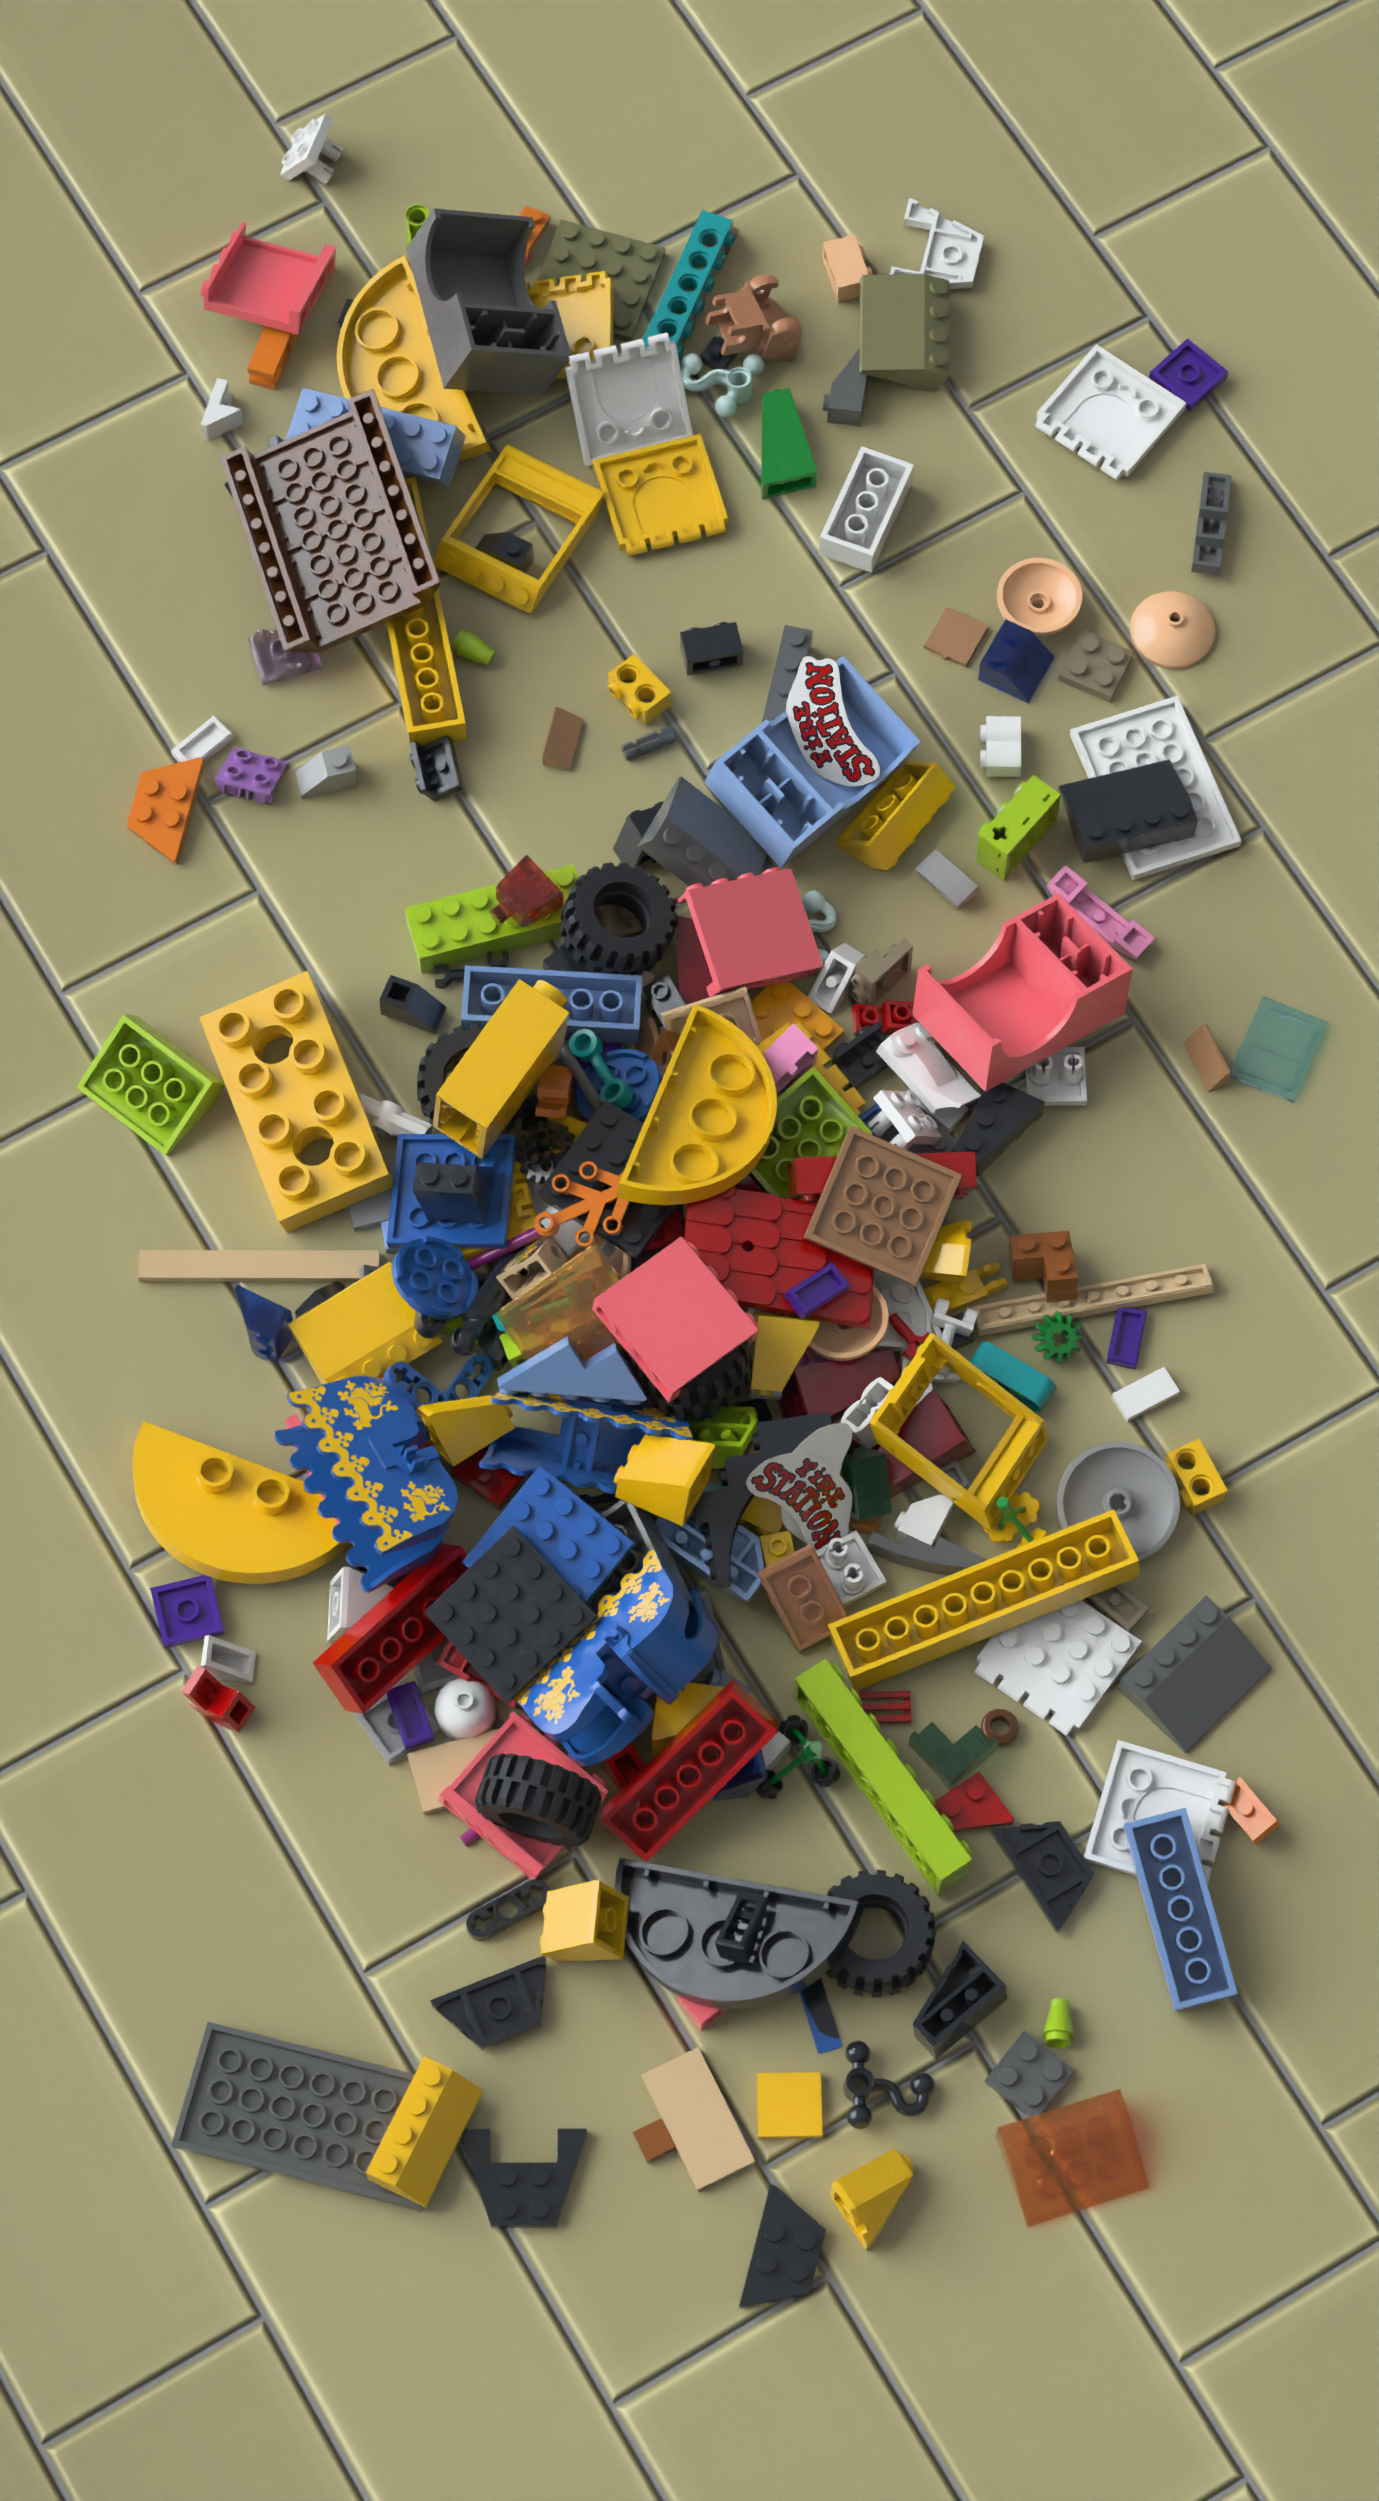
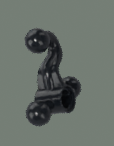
M859 2040L848 2044L845 2055L852 2064V2070L844 2081L843 2091L847 2099L853 2102V2106L847 2112L848 2123L853 2128L865 2129L872 2122V2113L866 2106V2099L872 2091L886 2092L894 2108L904 2116H917L925 2111L929 2103V2096L935 2090V2081L931 2075L921 2072L912 2077L910 2088L917 2098L913 2104H908L895 2083L888 2079L874 2078L873 2074L865 2068V2063L868 2062L871 2054L868 2045ZM855 2078L862 2079L866 2083L867 2089L861 2092L856 2091L851 2086L850 2081Z

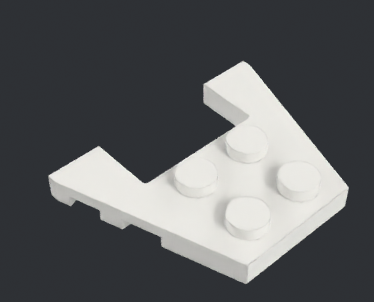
M909 198L903 225L931 231L920 272L892 266L890 274H927L950 280V289L972 288L984 243V235L955 220L950 222L939 216L938 211L932 208L927 210L920 206L918 201Z

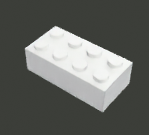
M861 446L820 535L819 555L872 573L911 487L914 464Z

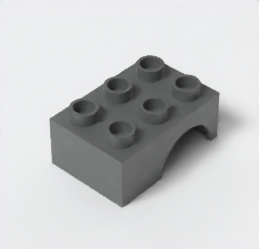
M433 208L406 248L444 389L543 396L568 363L571 353L556 301L551 300L543 308L536 307L528 295L525 284L524 261L527 244L535 228L533 217Z

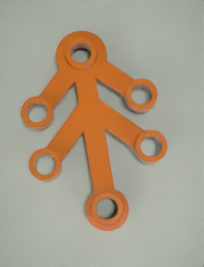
M591 1161L584 1162L579 1168L583 1179L586 1181L598 1180L612 1187L600 1192L572 1182L564 1174L556 1175L552 1179V1187L556 1192L560 1194L569 1193L585 1200L554 1214L550 1212L538 1214L534 1220V1228L542 1237L550 1238L555 1236L561 1224L589 1212L584 1227L576 1233L575 1239L581 1247H591L595 1242L594 1234L606 1204L616 1199L612 1216L605 1218L603 1228L609 1235H617L622 1231V1220L630 1202L616 1197L623 1172L620 1175L612 1174L599 1169ZM589 1166L594 1167V1173L591 1176L584 1175L585 1168ZM560 1179H565L567 1181L566 1186L562 1189L557 1188V1182ZM550 1219V1226L546 1229L541 1228L542 1220ZM615 1220L618 1222V1227L611 1231L608 1229V1224ZM584 1233L590 1234V1240L587 1243H581L580 1237Z

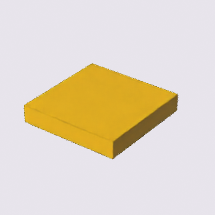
M821 2072L757 2073L758 2139L822 2138Z

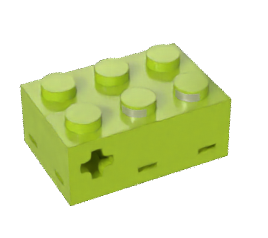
M1035 775L1027 782L1022 781L1014 791V797L1010 802H1003L998 808L991 823L989 821L985 822L979 830L976 862L1004 881L1056 823L1061 794Z

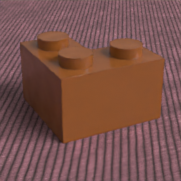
M1069 1231L1009 1236V1264L1012 1281L1042 1279L1047 1303L1077 1299L1078 1276Z

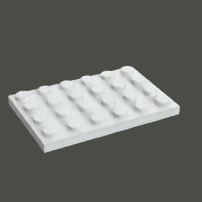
M1178 696L1070 729V737L1088 779L1169 759L1190 796L1198 819L1195 837L1121 854L1132 880L1241 846L1242 840Z

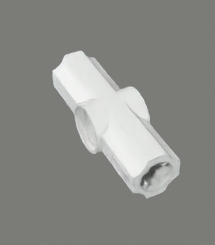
M360 1093L376 1134L387 1139H393V1137L398 1139V1134L432 1133V1124L407 1114L399 1105L387 1100L380 1102Z

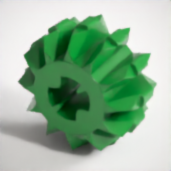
M1059 1311L1054 1312L1053 1320L1049 1315H1043L1045 1325L1035 1323L1034 1325L1036 1329L1041 1330L1040 1334L1032 1335V1340L1041 1341L1035 1346V1351H1044L1043 1359L1048 1361L1053 1357L1056 1363H1061L1063 1355L1068 1360L1073 1359L1070 1350L1073 1349L1079 1352L1081 1347L1075 1344L1076 1340L1084 1339L1083 1334L1075 1333L1081 1328V1324L1079 1322L1072 1323V1315L1066 1314L1062 1317ZM1055 1332L1063 1336L1061 1342L1052 1338Z

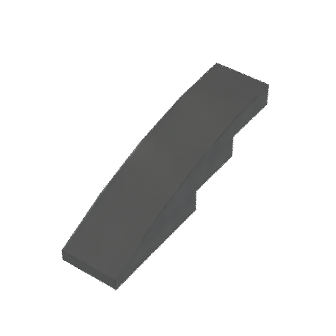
M1204 471L1191 572L1218 576L1220 574L1232 475Z
M873 1531L867 1546L871 1554L896 1564L943 1575H952L988 1560L939 1537L935 1547L907 1534L902 1544H899Z

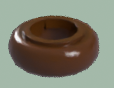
M994 1709L983 1717L981 1733L989 1744L1006 1746L1016 1739L1019 1733V1723L1010 1711ZM1002 1720L1008 1724L1009 1731L1006 1734L997 1735L991 1730V1724L994 1721Z

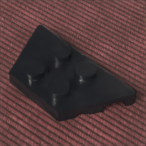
M1060 1821L1045 1822L1042 1825L1030 1823L1020 1824L1018 1827L1001 1828V1826H995L991 1828L993 1837L1056 1933L1059 1932L1094 1876L1092 1869Z
M544 1955L432 1999L430 2000L431 2005L481 2051L541 2027L546 1957Z
M772 2184L769 2187L739 2308L742 2309L767 2302H779L786 2298L810 2295L826 2231L802 2208Z

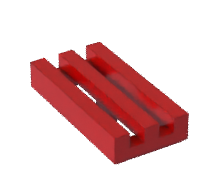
M910 1691L857 1692L861 1700H904V1703L862 1704L861 1707L864 1711L904 1710L905 1715H873L879 1724L911 1723Z

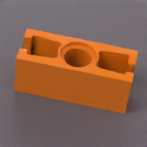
M264 326L247 367V371L250 374L249 383L276 390L298 334Z
M549 1065L544 1072L538 1086L537 1097L539 1099L535 1116L558 1119L566 1118L572 1096L571 1082L573 1079V1075L568 1067Z

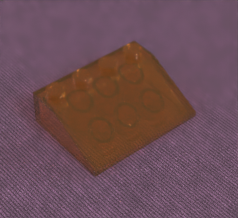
M594 1243L495 1314L526 1361L568 1337L584 1362L614 1343L617 1347L621 1346L592 1310V1306L597 1296L622 1278L599 1246Z
M1120 2089L997 2128L995 2136L1027 2227L1149 2188L1131 2119Z

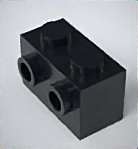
M720 622L711 627H692L680 632V647L687 676L743 666V648L736 622Z

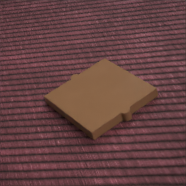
M946 607L924 644V648L942 656L943 660L948 659L966 668L986 634L988 626L970 618L969 614L963 615Z

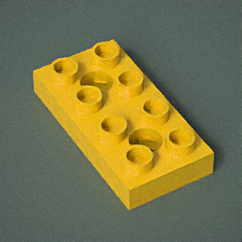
M308 971L199 1017L278 1222L287 1233L393 1187V1175L316 983ZM282 1037L293 1040L289 1056L286 1059L275 1064L262 1062V1052L269 1042ZM320 1138L330 1139L334 1142L330 1150V1157L325 1162L316 1166H308L301 1163L303 1150L310 1142Z

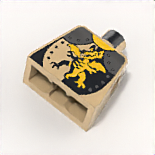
M544 1237L521 1250L500 1271L496 1278L514 1301L555 1278L567 1258L552 1237ZM524 1268L528 1272L526 1277L520 1274Z

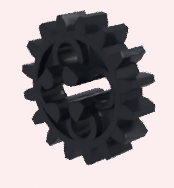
M540 1120L538 1121V1128L531 1125L528 1127L530 1132L528 1136L521 1135L524 1144L517 1146L516 1149L521 1151L522 1155L518 1156L516 1161L523 1164L519 1171L527 1174L526 1179L540 1185L546 1182L574 1143L571 1141L576 1135L568 1131L569 1127L553 1120H549L548 1123ZM551 1149L556 1150V1151H560V1152H559V1153H553V1152H551ZM540 1152L543 1154L544 1157L537 1155L535 1153Z

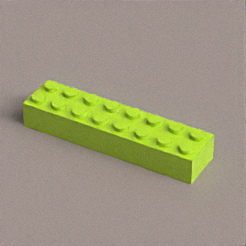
M825 1658L795 1678L793 1697L933 1891L939 1896L969 1876L972 1851L963 1839L958 1841L953 1834L954 1827L945 1814L940 1816L934 1808L936 1803L927 1789L921 1790L915 1782L917 1776L911 1766L907 1763L903 1765L897 1757L899 1751L891 1739L885 1740L879 1732L881 1727L876 1718L871 1713L867 1715L862 1709L861 1705L863 1703L857 1692L853 1688L849 1690L843 1683L845 1678L836 1664L830 1665Z

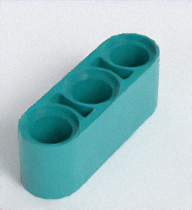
M986 1341L980 1344L969 1361L1036 1413L1041 1412L1057 1388L1056 1384L1044 1374Z

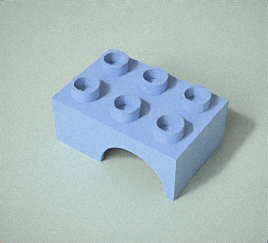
M844 656L840 657L836 663L840 672L845 711L858 739L875 755L879 763L880 774L878 778L862 786L850 787L834 783L818 775L802 755L791 730L787 712L785 711L770 722L766 719L714 763L704 782L781 869L903 767L921 742Z

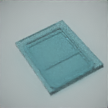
M1263 996L1230 1069V1078L1294 1103L1329 1022Z

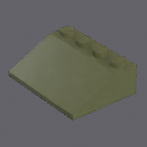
M927 274L862 275L860 277L859 373L936 392L950 376V280Z

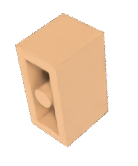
M855 235L823 242L822 258L837 303L860 298V277L862 275H873L871 268H866L865 266L866 254L863 245H858Z

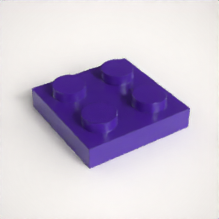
M1187 338L1150 371L1149 378L1187 403L1186 409L1191 411L1228 378V371Z
M202 1575L150 1588L164 1649L204 1640L207 1635L216 1637L225 1634L212 1577Z

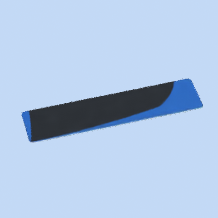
M820 1977L817 1981L799 1992L819 2054L842 2047L822 1978Z

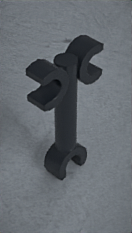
M503 950V959L501 961L493 960L492 951H488V966L506 968L509 964L507 950ZM444 964L435 965L434 973L445 975L443 979H435L436 988L444 989L450 985L451 981L464 980L465 969L450 970Z

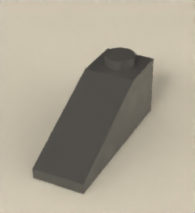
M860 348L833 381L830 395L825 394L823 411H828L827 423L861 426L868 375L859 373Z

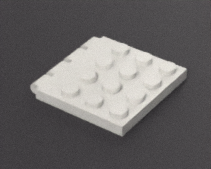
M667 333L648 337L649 347L646 348L643 339L620 344L621 354H618L615 345L593 350L595 360L592 361L588 352L569 356L570 366L565 367L585 466L593 465L592 460L693 435L676 343L669 341Z
M1096 344L1037 412L1036 418L1038 420L1035 423V427L1050 437L1058 432L1055 438L1057 442L1073 452L1078 447H1081L1078 452L1080 457L1095 467L1104 462L1100 470L1118 480L1122 475L1125 477L1130 475L1186 409L1187 403Z
M1080 1600L993 1635L977 1656L976 1662L979 1665L974 1673L991 1685L1000 1677L1002 1681L997 1689L1017 1703L1026 1695L1028 1698L1024 1702L1023 1707L1042 1720L1049 1713H1052L1053 1717L1048 1724L1067 1736L1073 1728L1076 1731L1080 1730L1141 1646L1142 1641Z
M1118 1740L1085 1850L1084 1859L1090 1863L1136 1876L1123 1829L1124 1824L1186 1808L1200 1861L1214 1863L1221 1839L1209 1833L1210 1831L1218 1834L1223 1833L1229 1809L1218 1805V1802L1231 1804L1236 1782L1225 1778L1227 1772ZM1202 1864L1208 1886L1212 1868Z

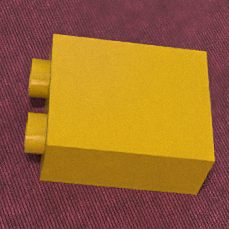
M519 979L436 1094L433 1127L480 1159L484 1158L563 1047L570 1012L563 1008L567 1003V998L557 988L543 980H538L532 988Z

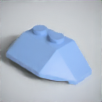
M660 1516L655 1523L672 1557L725 1594L747 1603L762 1584L756 1573L764 1569L759 1537L739 1524L733 1541L730 1561L731 1587L719 1588L717 1580L711 1581L708 1562L714 1561L713 1550L706 1549L704 1532L710 1531V1529L698 1530L696 1521L690 1522L689 1517L683 1526Z

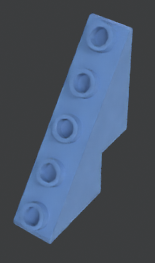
M565 1337L497 1378L499 1391L510 1395L517 1394L518 1391H526L536 1397H547L549 1393L561 1394L562 1398L570 1400L579 1399L580 1396L592 1397V1400L597 1402L622 1399L624 1403L638 1405L641 1404V1401L647 1400L645 1390L615 1343L583 1362L569 1338Z

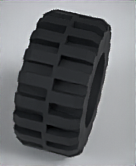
M610 862L604 863L601 869L598 866L589 869L587 874L581 875L577 879L569 893L560 917L562 921L560 925L561 935L566 937L564 944L568 951L573 950L572 957L577 963L582 961L586 964L585 969L592 973L596 970L607 974L642 976L644 970L649 972L656 966L658 961H661L675 934L677 914L674 912L676 909L674 899L668 898L670 891L664 884L662 886L659 885V878L653 873L649 876L644 873L645 869L636 866V868H631L629 863L620 862L618 866H614ZM608 904L622 906L638 918L642 925L643 933L635 937L613 935L599 924L594 909Z
M470 1024V1029L463 1030L462 1026L453 1028V1033L449 1035L446 1032L438 1036L436 1043H431L427 1047L426 1055L421 1058L417 1073V1097L421 1103V1110L424 1116L430 1118V1124L432 1125L436 1094L445 1083L448 1072L458 1065L482 1030H479V1025ZM529 1095L504 1130L510 1131L516 1125V1120L522 1117Z
M746 1340L683 1386L679 1396L668 1403L632 1359L635 1375L646 1392L647 1403L653 1408L657 1409L659 1407L661 1413L669 1416L674 1413L676 1418L687 1419V1416H694V1419L703 1418L704 1414L711 1413V1415L719 1413L720 1408L723 1406L728 1408L735 1402V1396L740 1397L746 1389L745 1385L749 1383L751 1378L750 1369L752 1368L748 1340Z
M502 1753L495 1755L487 1762L474 1802L477 1812L482 1814V1817L492 1821L497 1826L505 1828V1830L518 1833L526 1838L536 1839L540 1842L573 1847L574 1845L581 1846L589 1840L602 1797L598 1787L595 1784H591V1781L587 1778L579 1776L578 1773L566 1770L559 1765L547 1763V1761L541 1759L537 1760L529 1756H518L510 1753L506 1755Z
M877 1869V1873L869 1875L868 1870L858 1871V1876L852 1878L850 1875L842 1878L841 1884L839 1886L833 1885L827 1891V1895L859 1901L863 1909L880 1908L892 1913L903 1925L904 1942L896 1954L880 1960L864 1958L847 1946L841 1957L826 1972L829 1978L834 1977L837 1980V1985L845 1990L847 1987L854 1989L853 1994L862 1997L863 1992L872 1993V1998H880L884 1992H889L890 1995L900 1993L901 1987H910L915 1983L916 1977L923 1974L932 1956L936 1931L934 1927V1913L929 1910V1901L926 1896L921 1897L919 1895V1888L913 1882L907 1885L904 1883V1877L895 1873L894 1878L886 1876V1870Z

